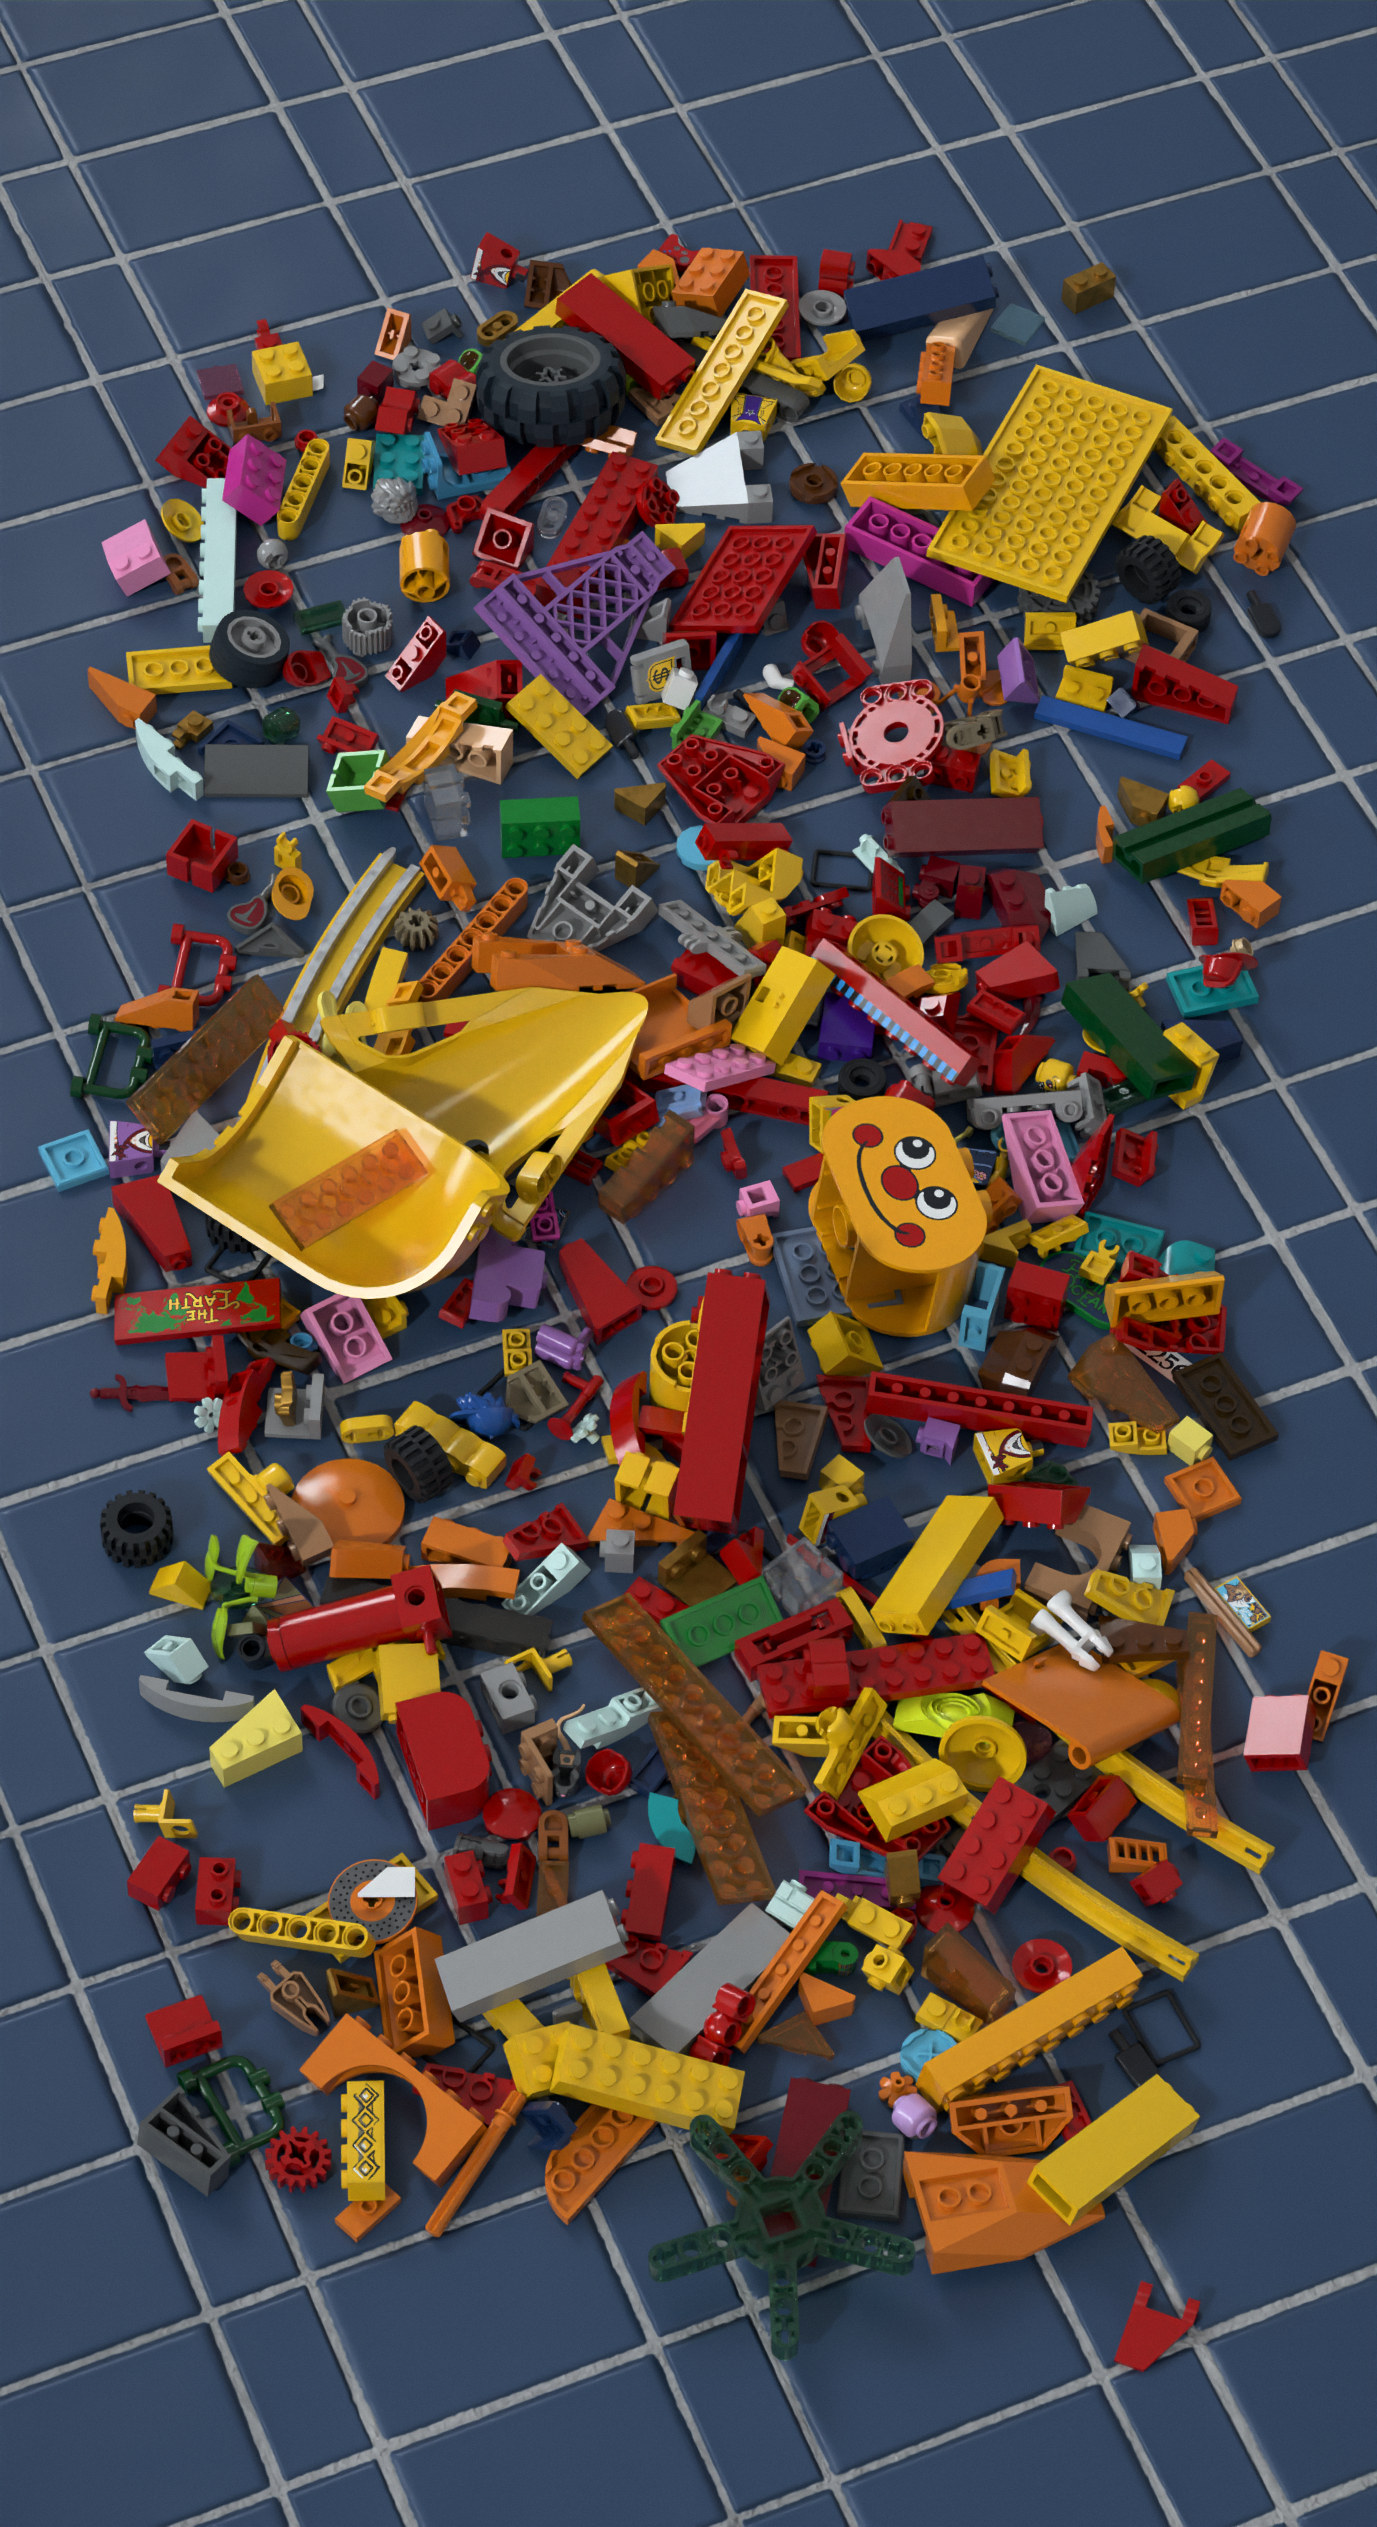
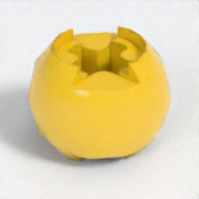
M1180 786L1179 789L1169 792L1167 805L1173 814L1199 804V796L1191 786Z

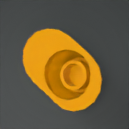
M287 867L281 870L276 877L271 893L273 904L284 917L291 920H302L309 912L314 887L309 876L301 869Z

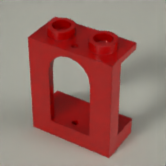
M841 633L833 639L829 646L802 663L800 660L792 670L791 675L795 683L802 687L809 697L819 704V709L823 712L865 684L874 671L844 634ZM833 659H836L850 678L827 693L812 674Z

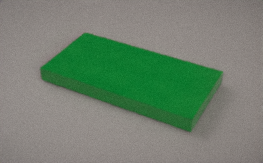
M762 1575L668 1616L659 1622L684 1674L734 1652L735 1640L784 1619Z

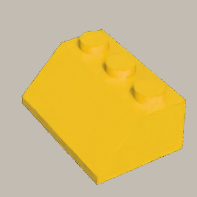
M934 1758L858 1792V1796L887 1843L963 1809L968 1791L954 1768Z

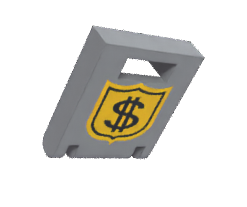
M684 638L630 657V663L633 665L630 666L633 692L637 704H645L662 698L661 692L672 667L677 668L676 659L681 658L682 667L692 671L689 644Z

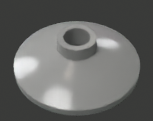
M815 290L805 294L800 299L799 313L809 323L829 326L838 323L844 318L846 305L844 300L834 292Z

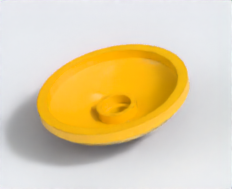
M969 1716L954 1722L944 1732L939 1745V1760L955 1769L965 1788L977 1792H989L998 1776L1012 1784L1022 1776L1027 1762V1750L1019 1733L1004 1721L989 1716Z

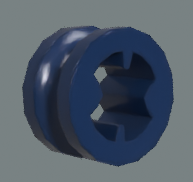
M811 739L804 744L803 753L806 754L805 761L807 763L817 765L825 760L826 745L824 742L818 739Z

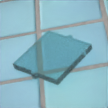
M1010 303L992 325L990 331L1005 337L1006 340H1012L1026 346L1045 322V317L1031 312L1029 308L1024 309Z

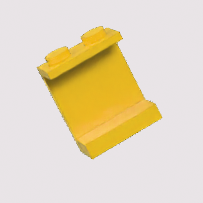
M1181 1022L1165 1030L1163 1035L1180 1049L1198 1069L1192 1090L1169 1096L1184 1110L1202 1101L1220 1054L1186 1024Z

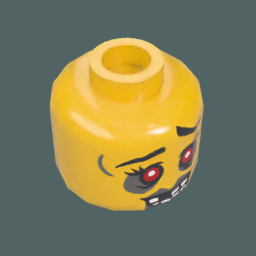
M1050 1058L1039 1065L1035 1080L1038 1082L1039 1088L1044 1092L1068 1090V1082L1076 1079L1077 1076L1074 1075V1067L1071 1064Z

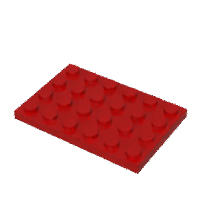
M729 526L670 622L669 627L671 631L714 630L716 633L729 634L758 633L817 534L815 526Z

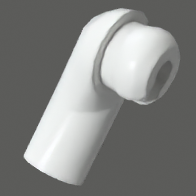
M768 664L763 668V676L769 687L779 690L794 687L795 681L783 678L775 664Z

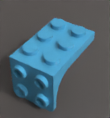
M424 432V441H421L424 459H421L423 473H428L429 488L431 491H435L438 500L494 489L511 472L507 462V467L459 475L453 470L447 454L437 451L430 432Z

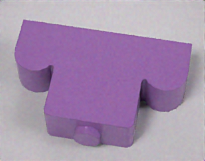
M490 1226L488 1233L478 1245L469 1318L488 1322H500L506 1318L509 1305L532 1309L537 1308L541 1289H546L548 1273L543 1272L545 1252L517 1247V1241L512 1242Z

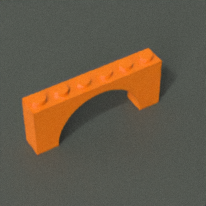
M346 2013L299 2071L327 2096L343 2082L367 2073L391 2074L412 2084L419 2091L427 2114L425 2139L412 2163L419 2171L442 2188L477 2146L486 2132L487 2128L482 2123L485 2117L473 2107L468 2111L460 2105L462 2099L449 2088L446 2092L441 2090L437 2086L440 2081L427 2070L422 2074L414 2067L417 2063L406 2053L402 2052L400 2056L392 2050L394 2044L385 2036L380 2034L376 2037L369 2032L372 2027L360 2016L353 2019Z

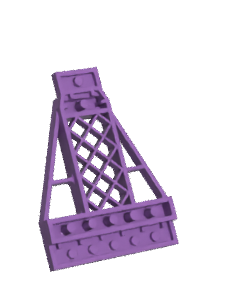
M641 531L627 544L616 546L610 551L517 575L513 573L473 609L535 678L541 674L585 716L616 688L615 684L651 598L656 593L660 582L676 568L649 537ZM585 565L590 566V569L569 587H564L553 575L554 573ZM598 570V578L590 577ZM605 570L613 576L614 580L605 579ZM542 577L554 590L557 597L543 607L522 583L523 581ZM582 584V591L575 590ZM589 584L598 585L599 594L589 593ZM605 586L615 588V597L605 594ZM622 589L631 596V599L622 598ZM566 597L567 605L558 604ZM573 597L583 599V608L573 606ZM589 600L599 601V610L590 609ZM606 603L615 604L616 613L606 612ZM622 605L630 606V608L622 614ZM557 611L567 612V621L557 620ZM574 614L583 615L584 624L575 623ZM630 615H634L635 620L621 651L611 640L609 633ZM590 616L600 618V627L590 625ZM606 619L615 620L607 627ZM574 630L584 631V640L574 639ZM591 633H598L599 635L591 641ZM597 644H602L617 661L610 679L586 655Z

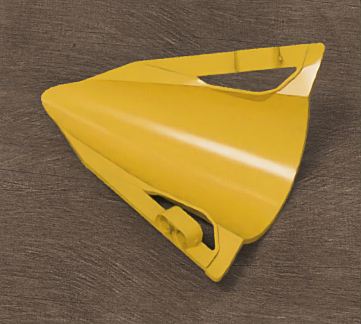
M527 987L328 1016L320 1020V1025L329 1042L352 1073L444 1130L463 1144L475 1139L484 1141L488 1145L489 1155L481 1151L477 1152V1154L491 1164L505 1179L530 1156L516 1179L518 1199L512 1208H507L504 1201L500 1212L495 1216L490 1225L503 1237L516 1242L520 1240L526 1231V1226L616 1092L621 1088L638 1035L646 1020L648 1001L643 995L634 992L597 994ZM468 1021L464 1028L455 1035L405 1055H386L358 1040V1037ZM560 1135L549 1153L536 1151L549 1138Z

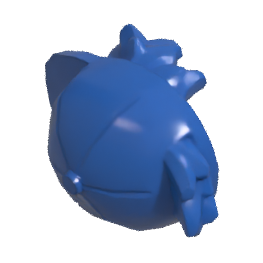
M472 1392L466 1393L465 1396H459L456 1402L461 1411L449 1415V1419L455 1424H467L470 1432L479 1438H488L489 1440L501 1436L511 1426L520 1428L519 1415L514 1413V1409L505 1406L502 1396L495 1399L489 1392L485 1393L483 1397Z

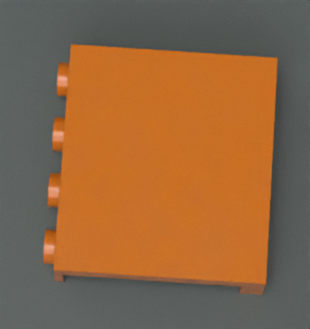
M675 973L629 991L643 995L648 1001L646 1020L638 1035L628 1065L643 1080L664 1073L665 1064L677 1061L678 1058H689L697 1053H707L713 1049H722L730 1045L732 1024L726 1018L699 1030L687 1022L690 1000L676 989L677 975Z

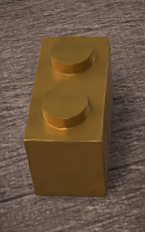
M1101 262L1063 280L1061 301L1074 314H1077L1114 297L1116 275Z

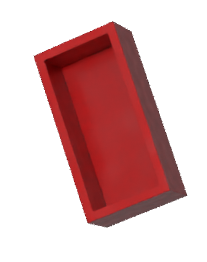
M998 1776L937 1878L948 1888L991 1913L996 1914L1054 1818L1055 1810L1048 1803Z

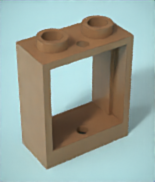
M1144 608L1140 614L1144 629L1178 643L1170 656L1187 662L1196 648L1199 630ZM1124 652L1120 654V657L1136 664L1140 652L1135 654Z

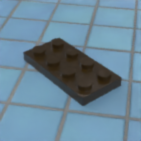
M1221 1352L1173 1372V1381L1207 1430L1213 1434L1214 1440L1229 1461L1278 1440V1432Z

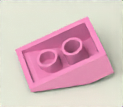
M146 519L101 542L111 571L127 597L171 574Z
M335 1294L309 1307L300 1315L310 1336L318 1343V1349L343 1385L392 1360L361 1298Z

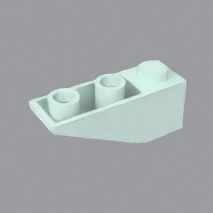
M561 1542L517 1587L515 1600L506 1598L501 1604L521 1624L571 1591L591 1569L572 1549Z

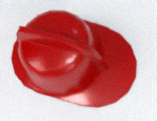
M1230 952L1199 956V961L1203 963V984L1208 988L1233 986L1241 971L1254 969L1258 966V960L1255 957L1244 953Z

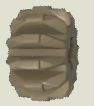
M421 906L415 911L409 907L407 913L400 912L399 918L394 923L396 940L401 942L403 948L410 946L412 951L418 947L424 951L426 945L433 946L434 940L439 935L437 917L432 916L430 910L423 912Z

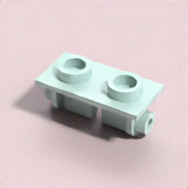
M864 834L860 837V846L853 849L852 852L872 873L874 871L875 857H881L904 874L897 861L888 858V854L874 840L872 835Z

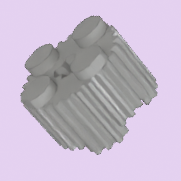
M365 597L363 599L357 598V601L352 600L353 603L348 609H345L342 617V639L346 647H349V650H353V654L358 657H364L367 653L372 655V653L377 654V651L389 650L393 639V620L389 605L382 604L381 606V603L376 604V601L371 603Z

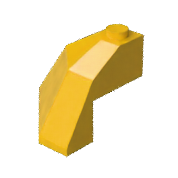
M776 848L749 867L731 861L733 869H722L719 860H716L707 866L705 889L715 896L714 899L721 906H724L726 911L732 916L744 914L750 906L771 897L779 903L801 881L803 877V858Z

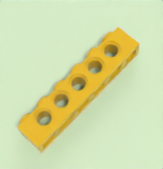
M1175 416L1170 418L1153 451L1160 455L1165 463L1179 475L1181 480L1185 481L1194 490L1195 494L1200 496L1209 505L1210 509L1223 519L1228 527H1231L1237 534L1240 533L1251 508L1261 502Z

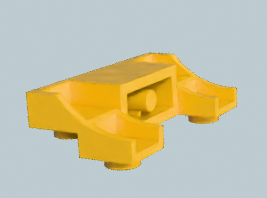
M1141 485L1130 502L1119 511L1112 525L1136 540L1143 535H1151L1155 539H1160L1175 554V558L1180 566L1197 575L1207 557L1213 555L1225 534L1202 520L1197 530L1190 536L1188 533L1155 515L1161 503V496Z

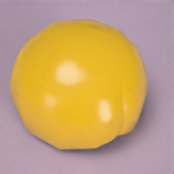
M857 363L847 364L836 374L833 380L836 395L848 403L862 400L871 388V374L863 365Z

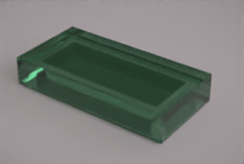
M341 600L295 611L293 612V620L302 636L342 625L345 608Z

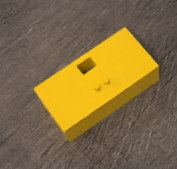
M782 946L733 1028L731 1040L745 1046L746 1050L752 1053H760L766 1056V1059L782 1066L835 974L818 960Z

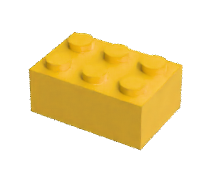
M1133 610L1060 633L1068 663L1081 669L1091 668L1095 666L1096 661L1102 659L1105 662L1120 658L1119 654L1124 652L1129 654L1138 653L1141 651L1143 644L1149 645L1141 615Z

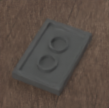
M844 2128L836 2217L898 2223L905 2134Z

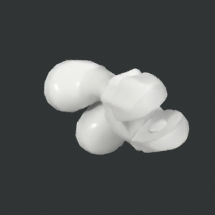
M1062 1590L1049 1600L1047 1608L1064 1620L1082 1638L1077 1641L1045 1609H1041L1030 1623L1029 1630L1037 1636L1047 1633L1072 1655V1659L1079 1661L1080 1666L1095 1672L1101 1666L1092 1655L1088 1654L1089 1651L1095 1646L1099 1652L1109 1658L1114 1652L1106 1636L1102 1637L1099 1630L1093 1629L1071 1607L1073 1599L1071 1594L1066 1590Z

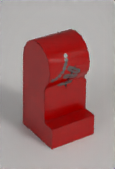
M1087 1051L1083 1052L1077 1070V1078L1086 1072L1099 1080L1101 1087L1104 1086L1111 1092H1120L1125 1089L1127 1077L1110 1058Z

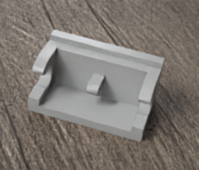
M1084 1072L1080 1077L1068 1082L1067 1088L1068 1090L1073 1089L1072 1091L1081 1090L1083 1113L1079 1118V1122L1075 1124V1131L1081 1130L1080 1136L1085 1139L1094 1134L1107 1118L1100 1081Z

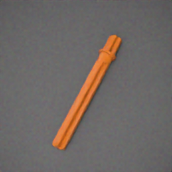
M516 2090L511 2091L502 2107L495 2110L494 2114L496 2116L425 2225V2229L430 2235L434 2237L441 2236L509 2128L516 2125L515 2119L526 2103V2098L522 2093Z

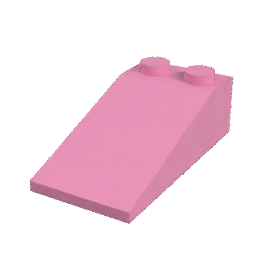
M1052 1111L1003 1114L1002 1122L1014 1191L1023 1200L1018 1205L1022 1220L1027 1219L1029 1224L1055 1222L1070 1214L1076 1215L1085 1203Z

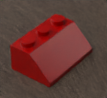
M1027 1481L988 1484V1497L995 1498L1004 1517L1001 1525H1015V1521H1022L1023 1527H1039L1040 1523L1047 1524V1529L1056 1530L1064 1529L1065 1524L1076 1523L1091 1493V1487Z

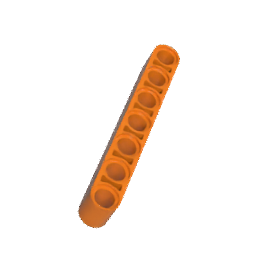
M511 878L506 881L419 980L424 989L418 1002L444 1000L453 993L473 970L471 967L473 936H481L483 932L497 933V936L502 937L527 908L528 884L525 880Z

